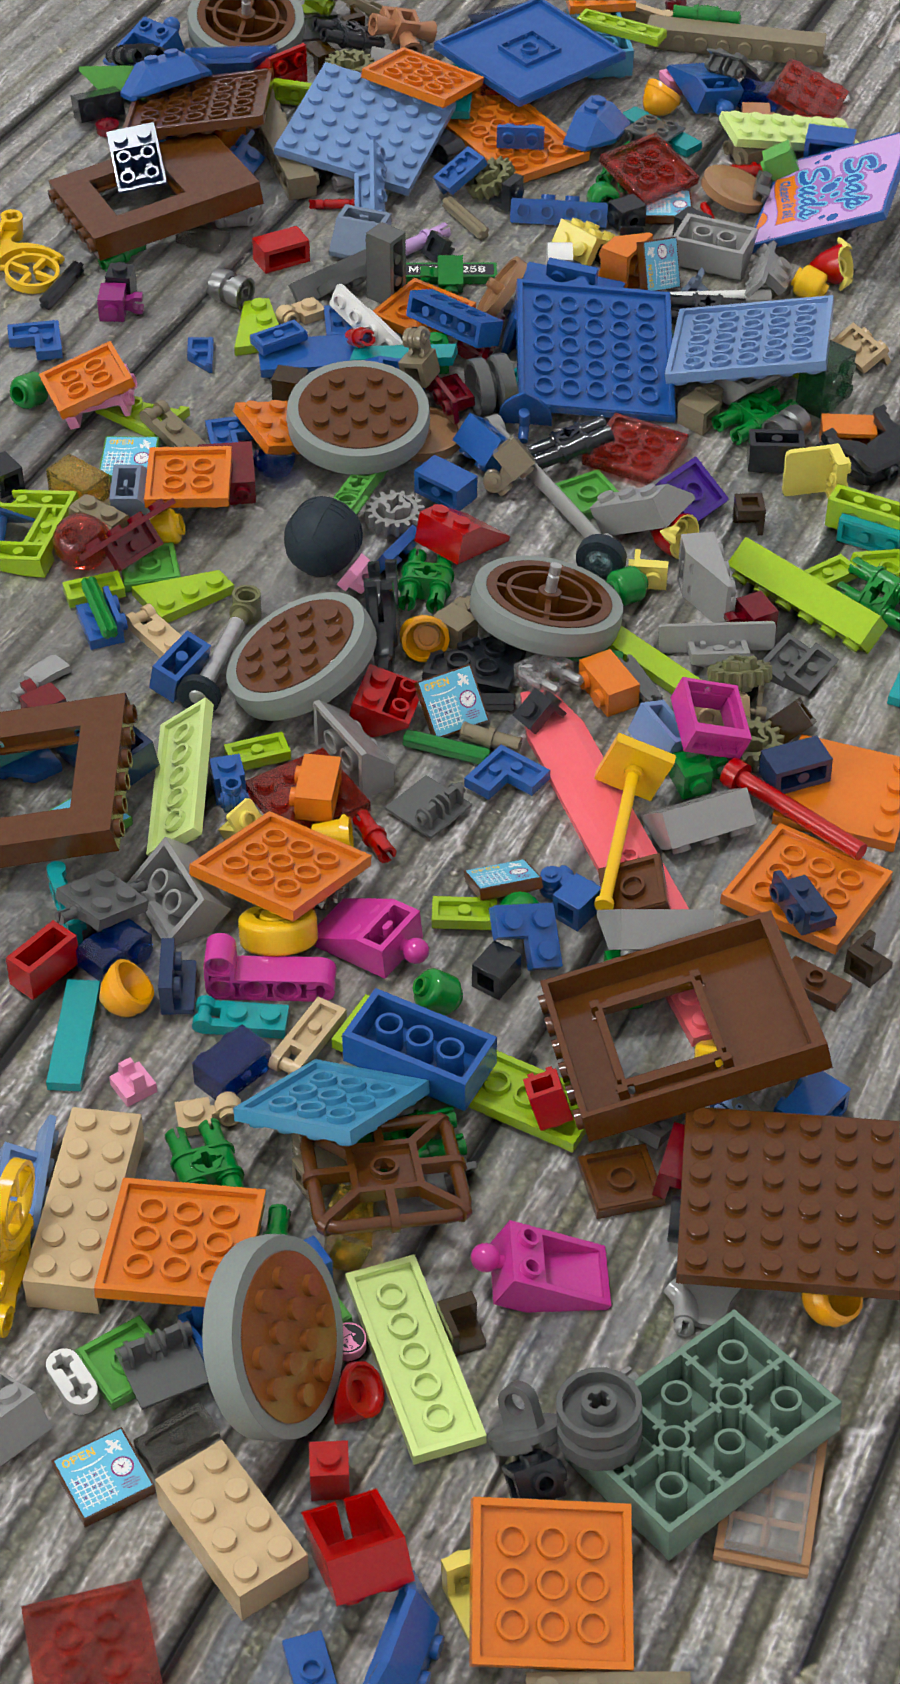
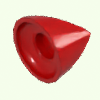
M365 1361L350 1362L345 1366L334 1401V1424L356 1423L373 1418L380 1412L384 1403V1386L379 1372L373 1365Z

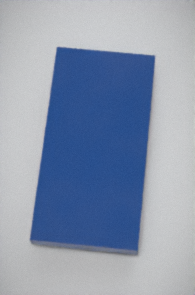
M345 334L310 336L306 341L266 355H262L258 351L261 378L272 379L278 365L306 368L309 374L328 364L350 361L355 346L349 345L347 343L348 338H345Z

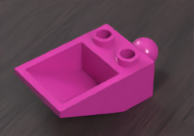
M343 898L317 925L318 940L314 945L315 947L384 979L389 976L404 958L412 964H420L429 955V946L422 939L420 910L395 899Z
M509 1220L490 1243H481L472 1250L471 1263L473 1267L480 1272H491L494 1305L525 1313L608 1310L611 1307L605 1245Z

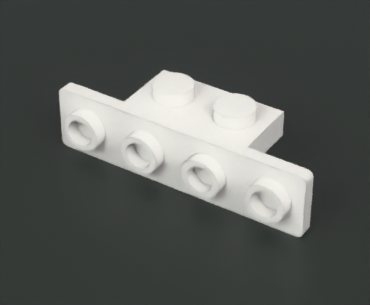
M343 284L336 285L329 303L330 306L354 329L364 327L374 332L373 336L376 337V341L372 346L403 345L401 337L370 308H367Z

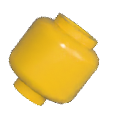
M807 265L804 268L799 267L790 284L793 286V293L800 298L825 296L830 286L826 284L827 274L811 265Z
M172 508L165 509L149 519L163 543L174 542V544H177L181 541L182 535L186 533L182 515L180 513L177 514Z

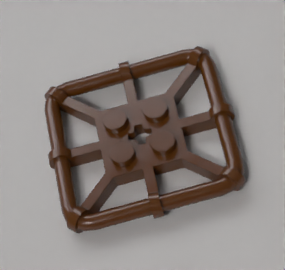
M441 1112L389 1119L380 1125L377 1130L368 1133L371 1135L373 1142L358 1143L350 1146H340L335 1141L325 1139L311 1140L306 1135L300 1134V1151L304 1169L302 1184L303 1188L308 1192L311 1215L317 1227V1232L325 1237L390 1230L391 1233H401L403 1228L465 1222L472 1215V1200L465 1175L467 1170L466 1161L460 1155L455 1131L449 1121V1117ZM418 1129L411 1137L406 1139L387 1141L383 1139V1132ZM436 1134L441 1135L446 1156L419 1158L418 1150ZM318 1146L344 1159L346 1166L318 1169L314 1148ZM380 1169H387L388 1172H380ZM447 1172L452 1178L456 1196L426 1182L424 1175ZM350 1183L351 1190L326 1212L322 1187L330 1184ZM421 1197L443 1209L400 1214L397 1199ZM384 1200L386 1202L388 1215L342 1220L359 1203Z

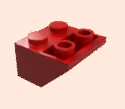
M302 43L270 56L254 70L273 68L275 78L308 83L306 44Z
M369 664L353 700L349 716L353 720H357L362 726L363 731L373 738L408 728L419 703L413 684L418 681Z

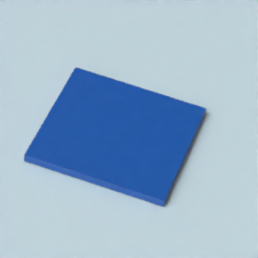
M529 0L434 42V50L462 69L483 76L484 84L518 107L626 59V52L546 0Z

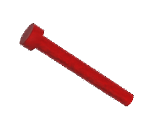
M735 757L723 768L720 775V783L727 788L747 787L750 795L857 861L866 853L867 844L751 773V766L741 759Z

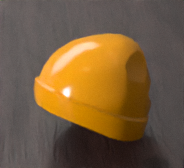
M653 78L647 81L643 95V108L646 112L654 116H665L672 113L680 105V95L667 85Z
M418 615L407 619L402 624L399 633L400 643L404 652L418 662H427L431 652L440 649L445 652L450 641L449 630L446 624L440 619L429 615Z
M119 959L114 962L101 982L99 1000L104 1008L116 1016L125 1018L140 1014L149 1007L154 997V987L149 977L140 967L126 959Z
M801 1293L802 1303L807 1314L822 1326L837 1328L846 1325L860 1314L863 1307V1297Z

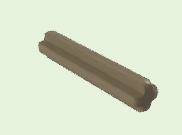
M449 196L442 200L444 202L442 207L479 240L488 238L489 228L454 197Z

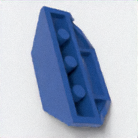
M278 45L189 47L185 49V54L210 69L212 75L254 70L266 58L276 53Z
M168 49L164 51L165 54L159 56L149 55L144 57V61L135 64L120 92L121 97L132 102L212 76V71L189 55L178 51V49Z
M591 95L576 110L563 145L586 152L591 150V147H603L616 143L626 132L624 128L629 126L631 122L613 102L607 101L605 97L600 95Z
M414 1570L415 1581L404 1584L398 1591L363 1684L430 1683L431 1672L427 1670L431 1659H439L445 1636L440 1635V1617Z

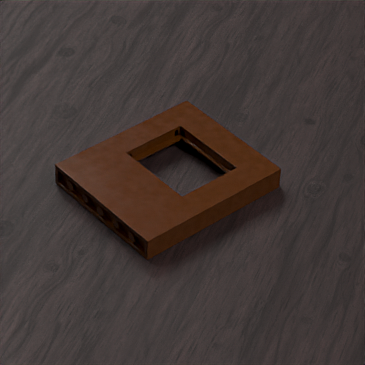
M197 132L191 133L187 137H174L159 142L167 184L176 193L175 196L116 215L99 194L118 187L112 159L48 180L50 190L47 192L51 203L56 204L59 214L63 213L67 224L71 223L74 233L79 234L81 242L86 243L91 254L94 253L101 261L264 204L259 180L214 132L206 135Z
M126 693L0 712V741L5 746L0 748V756L78 744L70 808L0 818V868L120 851L121 837L125 836L123 815L128 811L126 791L130 790L128 770L133 766L131 745L135 744L133 725L138 721L136 706L130 704ZM76 729L80 730L79 736L75 732Z
M771 910L540 981L544 993L538 996L543 1015L550 1013L549 1017L544 1018L550 1037L557 1036V1039L551 1040L557 1060L564 1059L563 1062L558 1063L564 1083L571 1082V1085L565 1086L570 1105H578V1109L572 1110L578 1131L585 1129L589 1142L833 1068L828 1043ZM694 989L717 1051L625 1079L605 1016ZM721 1059L722 1066L716 1067L715 1060ZM634 1086L635 1093L630 1094L627 1087Z

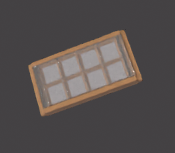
M828 1439L719 1522L713 1560L805 1579L808 1578Z

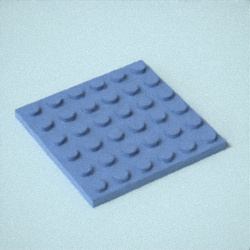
M325 62L276 143L274 155L354 179V173L370 169L369 140L375 139L386 152V160L384 161V169L387 175L385 189L409 196L453 115L456 102L441 108L361 78V73Z
M834 296L679 309L665 370L666 384L673 383L680 386L696 381L711 383L720 379L737 381L744 377L762 379L768 375L788 377L795 373L818 374L822 371H827Z

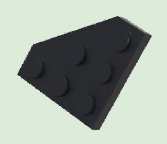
M493 635L483 639L476 636L457 643V648L447 652H443L442 649L431 652L422 671V680L471 664L481 693H510L527 651L507 644Z

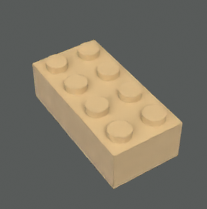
M222 1439L155 1479L158 1504L241 1621L309 1579L308 1554Z

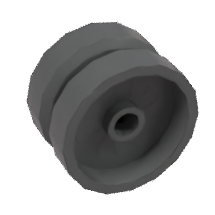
M498 353L490 355L487 361L482 357L471 358L466 361L464 379L465 385L475 396V406L471 407L474 415L479 417L493 414L494 409L500 412L502 404L513 395L518 394L515 372L507 354Z
M593 1367L573 1373L561 1384L556 1395L558 1445L564 1456L578 1467L592 1471L613 1470L627 1464L638 1453L643 1441L642 1397L635 1382L621 1371L607 1367Z

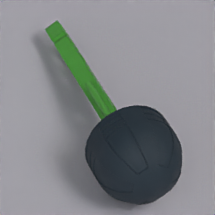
M388 470L374 474H351L333 498L317 496L304 501L291 516L284 531L286 554L291 563L301 571L315 577H326L344 569L360 549L363 540V529L357 515Z

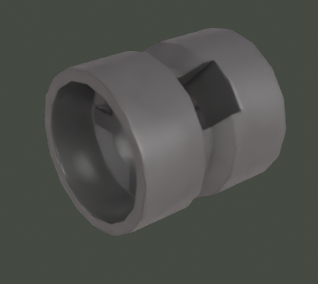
M218 267L211 274L208 281V295L215 300L223 303L226 302L228 305L238 309H243L244 301L253 299L255 282L250 277L242 274L237 275L234 271Z
M794 404L762 423L761 429L804 430V437L811 433L812 421L804 408Z

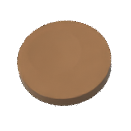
M712 165L705 170L701 179V186L705 193L720 205L737 212L752 214L761 212L764 204L761 202L760 196H757L755 200L753 199L756 177L748 172L728 165Z
M518 256L512 258L495 278L491 277L485 285L487 290L476 309L495 317L514 294L517 278H523L527 263Z
M429 407L430 424L426 441L410 461L426 462L433 455L445 459L458 451L460 446L452 439L462 425L460 420L458 424H453L448 416H444L442 409Z

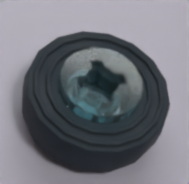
M589 535L582 540L576 551L577 566L596 574L605 581L609 573L626 566L627 553L624 546L609 535Z

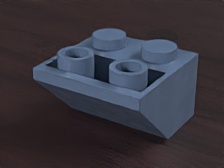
M345 204L336 218L329 255L345 259L366 249V232L380 222L392 226V213Z
M113 466L109 497L110 506H114L119 511L129 515V518L140 511L143 515L150 512L148 508H145L144 504L147 469L144 466Z

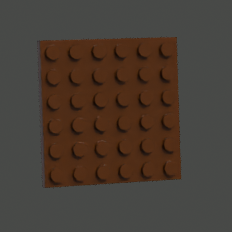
M273 68L212 75L132 101L123 128L154 122L158 140L166 139L167 136L172 135L187 137L191 133L197 132L206 135L213 133L214 130L222 129L225 132L237 130L238 127L246 126L248 129L259 128L265 124L275 78Z
M708 1107L687 1112L685 1115L676 1283L900 1300V1121Z

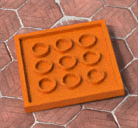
M405 47L362 68L361 78L441 108L447 107L483 85L484 81L483 76Z
M801 734L800 739H805L812 736ZM819 738L833 758L831 781L786 793V795L861 840L868 847L894 853L900 833V756ZM774 810L771 824L778 825L782 823L793 829L811 833Z
M269 811L190 863L189 875L294 922L369 868L372 855Z
M779 823L722 892L720 904L747 916H754L771 910L779 930L836 955L891 882L893 871L863 858L857 861L826 842ZM781 870L787 879L806 875L837 915L836 926L801 936L794 925L788 922L780 906L774 903L770 897L769 887L772 884L773 872Z
M123 1177L94 1285L95 1298L205 1307L210 1283L223 1257L240 1241L259 1236L266 1203V1189Z
M472 1497L470 1508L469 1667L604 1672L634 1671L631 1504Z

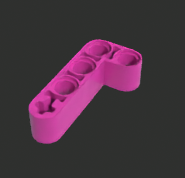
M215 933L207 938L203 966L205 990L214 999L314 1002L317 997L327 1001L334 997L337 967L328 958L237 955L236 942L232 936L225 933Z

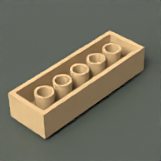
M72 1107L23 1277L27 1306L100 1314L103 1298H95L94 1285L123 1177L135 1178L144 1144L141 1114Z

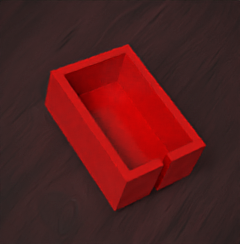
M377 1488L343 1499L352 1536L348 1540H345L336 1502L301 1512L311 1555L336 1606L358 1604L365 1597L380 1592H394L401 1589L404 1584L415 1581L405 1536Z

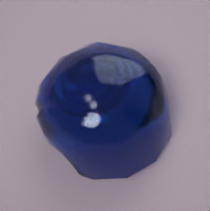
M262 449L255 451L253 456L254 466L259 473L273 479L283 478L292 471L296 453L292 452L291 456L265 454Z

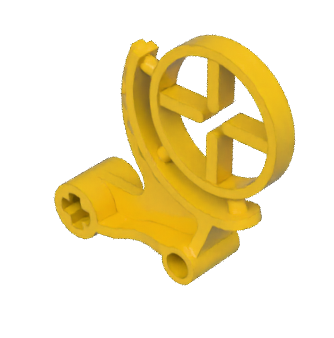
M5 210L1 213L0 271H4L5 281L12 289L27 294L44 293L60 276L59 265L63 264L64 256L43 245L16 243L23 239V215L18 210ZM35 263L33 274L35 279L42 283L28 284L32 280L31 272H29V267L22 264ZM48 266L55 272V275L41 272V270ZM14 271L24 276L17 281L9 273Z
M17 1157L12 1158L7 1163L0 1177V1338L4 1339L10 1333L13 1324L18 1292L23 1284V1277L31 1253L30 1233L34 1226V1219L29 1211L34 1194L35 1169L31 1160ZM10 1197H18L17 1202L11 1201Z

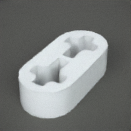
M58 1349L52 1352L46 1360V1370L49 1381L71 1413L85 1415L92 1412L99 1404V1392L90 1372L73 1350ZM61 1364L66 1368L70 1367L71 1375L67 1377L65 1372L57 1367ZM78 1386L84 1395L88 1394V1397L82 1399L80 1396H75L74 1388Z

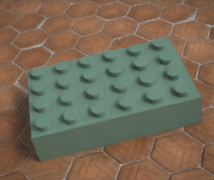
M734 1309L634 1381L642 1397L643 1441L638 1453L627 1464L613 1470L592 1471L578 1467L566 1457L565 1460L609 1503L631 1504L632 1525L670 1560L840 1430L842 1401Z

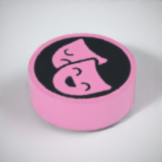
M347 1322L343 1323L342 1361H354L360 1358L366 1351V1333L361 1326Z

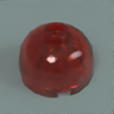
M73 513L63 518L54 530L53 547L55 553L64 564L74 569L91 570L99 566L106 559L107 556L103 549L83 561L78 556L86 552L84 546L94 539L99 538L101 542L108 537L105 533L109 531V528L101 519L87 513Z

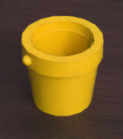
M342 814L339 819L312 824V830L354 847L353 827L350 816L347 817L345 814Z

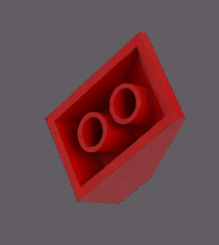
M435 504L420 511L415 535V542L457 565L502 545L510 539L509 535L481 520L441 504Z

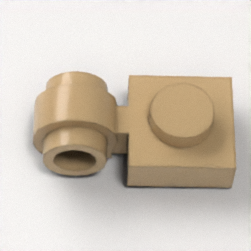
M314 297L305 298L302 301L293 303L292 306L280 305L276 310V318L280 324L296 320L306 325L324 318V306Z
M233 1092L219 1094L212 1106H210L209 1096L174 1102L178 1127H183L187 1132V1136L199 1135L198 1127L206 1119L210 1129L213 1128L210 1118L218 1119L224 1126H234L239 1123L234 1121L233 1108L241 1103V1099Z

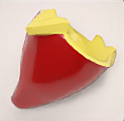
M838 237L837 245L820 253L808 265L826 273V282L840 285L838 289L842 291L853 281L854 266L850 249H852L851 245Z
M684 513L675 518L666 528L649 530L655 544L664 553L679 559L681 534L699 533V524L693 515Z

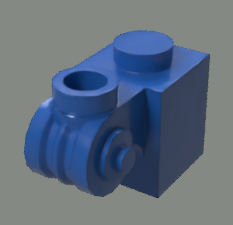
M240 753L209 758L211 785L216 806L220 805L224 813L230 812L245 798H249V793H246L245 772Z
M565 865L560 867L548 866L542 869L540 872L543 888L540 889L541 895L547 899H553L556 919L578 932L597 914L594 903L596 897L600 895L601 887L594 881L588 880L577 873L574 875L573 871Z

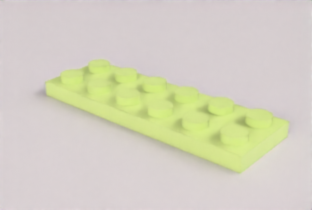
M736 110L731 112L721 111L719 116L720 123L735 147L768 149L789 139L794 151H804L809 123L849 128L844 119L837 117L830 119L819 116H786L778 113L773 115L761 114L759 112L743 113Z
M206 697L160 724L157 752L160 765L155 770L147 856H150L164 837L186 844L202 835L214 704Z
M415 1254L345 1273L347 1288L362 1328L366 1333V1339L413 1465L487 1444V1434Z

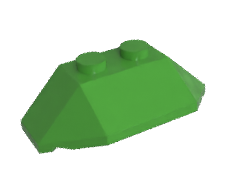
M79 66V72L97 89L115 86L122 90L134 66Z

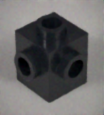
M533 1449L529 1454L519 1455V1460L502 1466L511 1498L556 1500L567 1495L564 1482L568 1478L564 1464L561 1459H557L545 1450Z

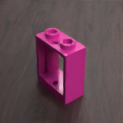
M682 677L670 698L684 752L726 758L737 757L740 759L751 742L752 737L738 685ZM694 706L720 710L724 726L699 723Z

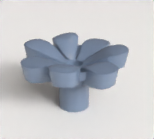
M701 267L696 277L693 276L681 291H707L708 288L701 283L705 270Z

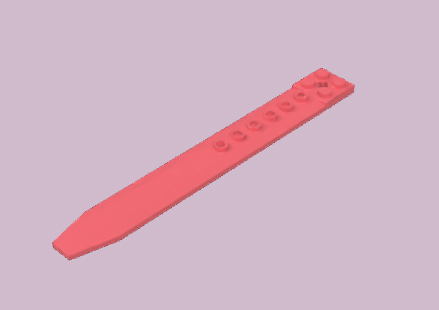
M538 688L544 695L547 693V690ZM532 690L520 693L521 704ZM562 701L559 707L567 713L564 718L554 711L536 734L525 726L526 737L540 765L551 770L549 782L598 871L599 868L606 867L623 791L594 779L596 769L604 757L584 721ZM633 808L620 863L657 853ZM663 863L670 908L689 909ZM694 989L665 997L692 1047L700 1041L713 1039Z

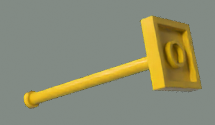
M622 733L617 734L596 769L594 777L595 780L623 790L600 895L596 897L594 903L596 910H613L614 908L612 897L635 795L651 801L672 769L676 755Z

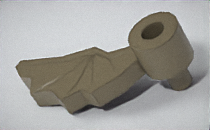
M759 685L756 709L750 708V714L755 715V718L758 716L760 719H766L767 706H762L764 685Z

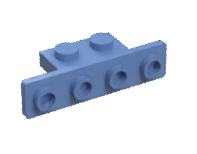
M375 139L369 140L370 169L354 173L355 206L386 212L385 202H387V194L385 191V181L387 180V175L384 169L386 152Z
M49 1114L38 1131L35 1151L8 1142H4L0 1149V1177L7 1163L14 1157L31 1160L34 1165L35 1187L29 1211L34 1219V1226L30 1233V1241L36 1235L41 1218V1210L44 1207L49 1187L45 1186L46 1179L49 1178L54 1166V1158H51L50 1155L59 1136V1130L55 1129L57 1116ZM11 1196L10 1200L17 1202L18 1197Z

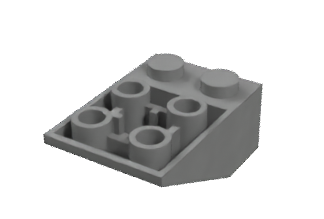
M715 531L681 534L677 580L682 597L713 623L726 622L723 618L724 613L733 611L731 597H735L736 586L734 579L729 578L730 567L729 562L723 559L724 548L722 542L718 543Z
M0 1370L1 1467L50 1431L52 1426L36 1393Z

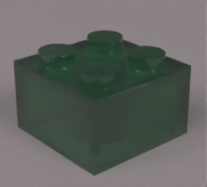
M830 340L827 371H822L818 374L799 373L796 393L797 404L804 408L807 413L821 419V413L834 411L837 405L843 400L848 399L853 392L852 379L856 370V351Z

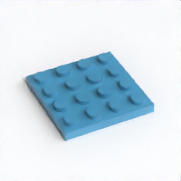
M314 1059L233 1108L234 1121L247 1123L252 1128L266 1127L276 1129L281 1134L296 1133L306 1135L311 1140L325 1139L335 1141L340 1146H350L356 1144L359 1139L377 1130L380 1125L389 1119L397 1117V1114L415 1105L418 1100L429 1094V1080Z

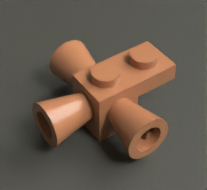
M382 6L379 12L380 15L372 13L369 17V34L371 36L388 34L391 43L400 45V48L405 47L422 53L423 48L417 39L428 43H433L436 39V22H420L414 9Z

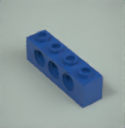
M434 289L410 291L406 316L475 348L499 346L503 320Z

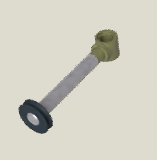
M240 585L233 590L232 606L229 610L230 619L199 675L191 674L185 676L177 687L176 695L184 708H189L205 697L214 704L213 712L218 708L222 695L219 687L216 685V681L245 626L259 622L262 616L261 592L256 586Z

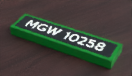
M497 262L463 263V284H486L491 277L495 278L497 275ZM406 263V284L413 278L420 280V266L438 267V263ZM433 281V282H428V283H429V284H438V281Z

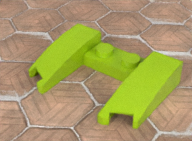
M12 490V495L16 500L12 503L0 502V507L35 518V521L23 542L0 541V571L22 576L45 578L55 561L52 550L65 526L70 525L71 518L69 517L68 508L79 499L78 492Z

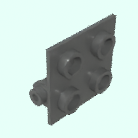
M717 48V50L706 49L711 54L710 58L704 63L705 68L709 72L735 79L745 77L763 82V79L757 74L758 70L747 62V58L740 53L733 55L722 48Z
M644 115L624 128V131L628 132L626 141H630V144L633 141L637 147H642L643 149H646L647 146L656 147L661 154L670 153L672 145L669 144V141L686 130L685 127L679 126L675 121L658 120L654 115Z
M425 775L385 806V810L432 839L472 807V803L464 799L465 787L461 783H451L446 788Z
M178 1320L176 1324L164 1328L163 1331L157 1328L155 1329V1334L144 1333V1338L141 1337L131 1342L126 1340L123 1342V1346L114 1349L141 1410L209 1384L205 1363L193 1341V1330L189 1321L182 1323L181 1320Z

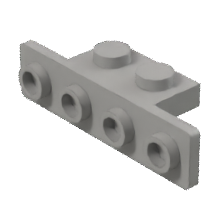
M774 240L768 245L766 243L762 244L755 252L756 258L752 262L753 268L750 270V278L746 282L747 288L744 295L747 298L753 295L764 283L779 296L787 289L792 269L784 257H779L775 253L777 243Z
M774 621L660 624L658 650L662 653L688 652L691 665L709 667L710 664H716L718 661L722 662V660L728 659V656L731 655L750 656V651L772 650L775 647L776 624Z

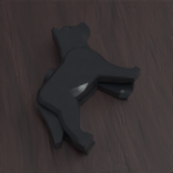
M884 404L873 409V422L877 427L878 436L867 445L859 441L839 439L834 428L823 432L821 436L822 442L816 444V446L839 443L845 457H849L851 462V473L848 475L865 486L873 485L886 478L893 480L900 474V425L890 419L887 407Z
M397 559L385 560L386 580H381L380 562L369 561L367 564L369 578H364L366 611L374 624L377 637L373 652L374 664L377 667L394 673L395 648L399 645L401 629Z

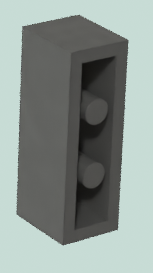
M380 222L366 232L367 298L382 304L406 285V232Z

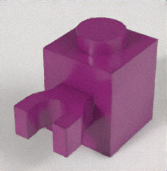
M101 283L97 298L99 321L125 322L127 311L143 314L144 304L135 303L142 302L143 292H134L127 295L126 283Z

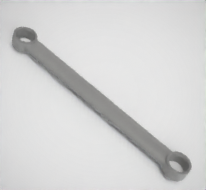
M494 414L484 417L507 438L511 436L506 431L505 423L500 415ZM535 462L532 465L534 470L528 477L584 538L593 534H602ZM601 551L593 552L599 563L611 562L608 554Z

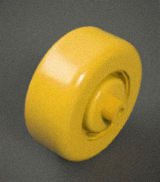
M254 906L244 911L238 919L240 945L244 950L255 955H293L310 949L318 940L317 915L313 909H310L292 922L264 908Z

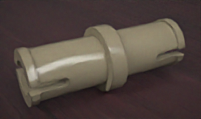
M466 721L462 724L461 735L459 736V740L482 745L485 748H489L490 751L492 748L496 749L502 744L517 753L520 752L522 745L520 742L523 740L522 737L499 732L495 727L491 726L488 729Z

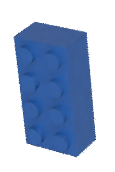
M377 988L374 989L342 1034L343 1061L361 1068L429 1080L430 1093L427 1096L463 1111H466L497 1063L496 1036Z

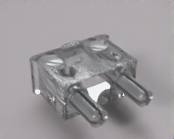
M535 654L514 664V686H520L529 692L537 688L543 694L549 690L552 694L559 695L562 691L561 686L570 682L580 686L584 681L581 675L573 672V661L566 657Z

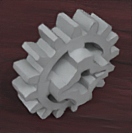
M390 490V494L387 495L384 492H379V498L372 496L371 502H366L365 522H368V528H375L376 534L385 532V537L395 535L396 538H399L400 533H404L412 524L417 527L419 513L425 509L421 499H415V494L413 493L406 496L404 490L400 493Z

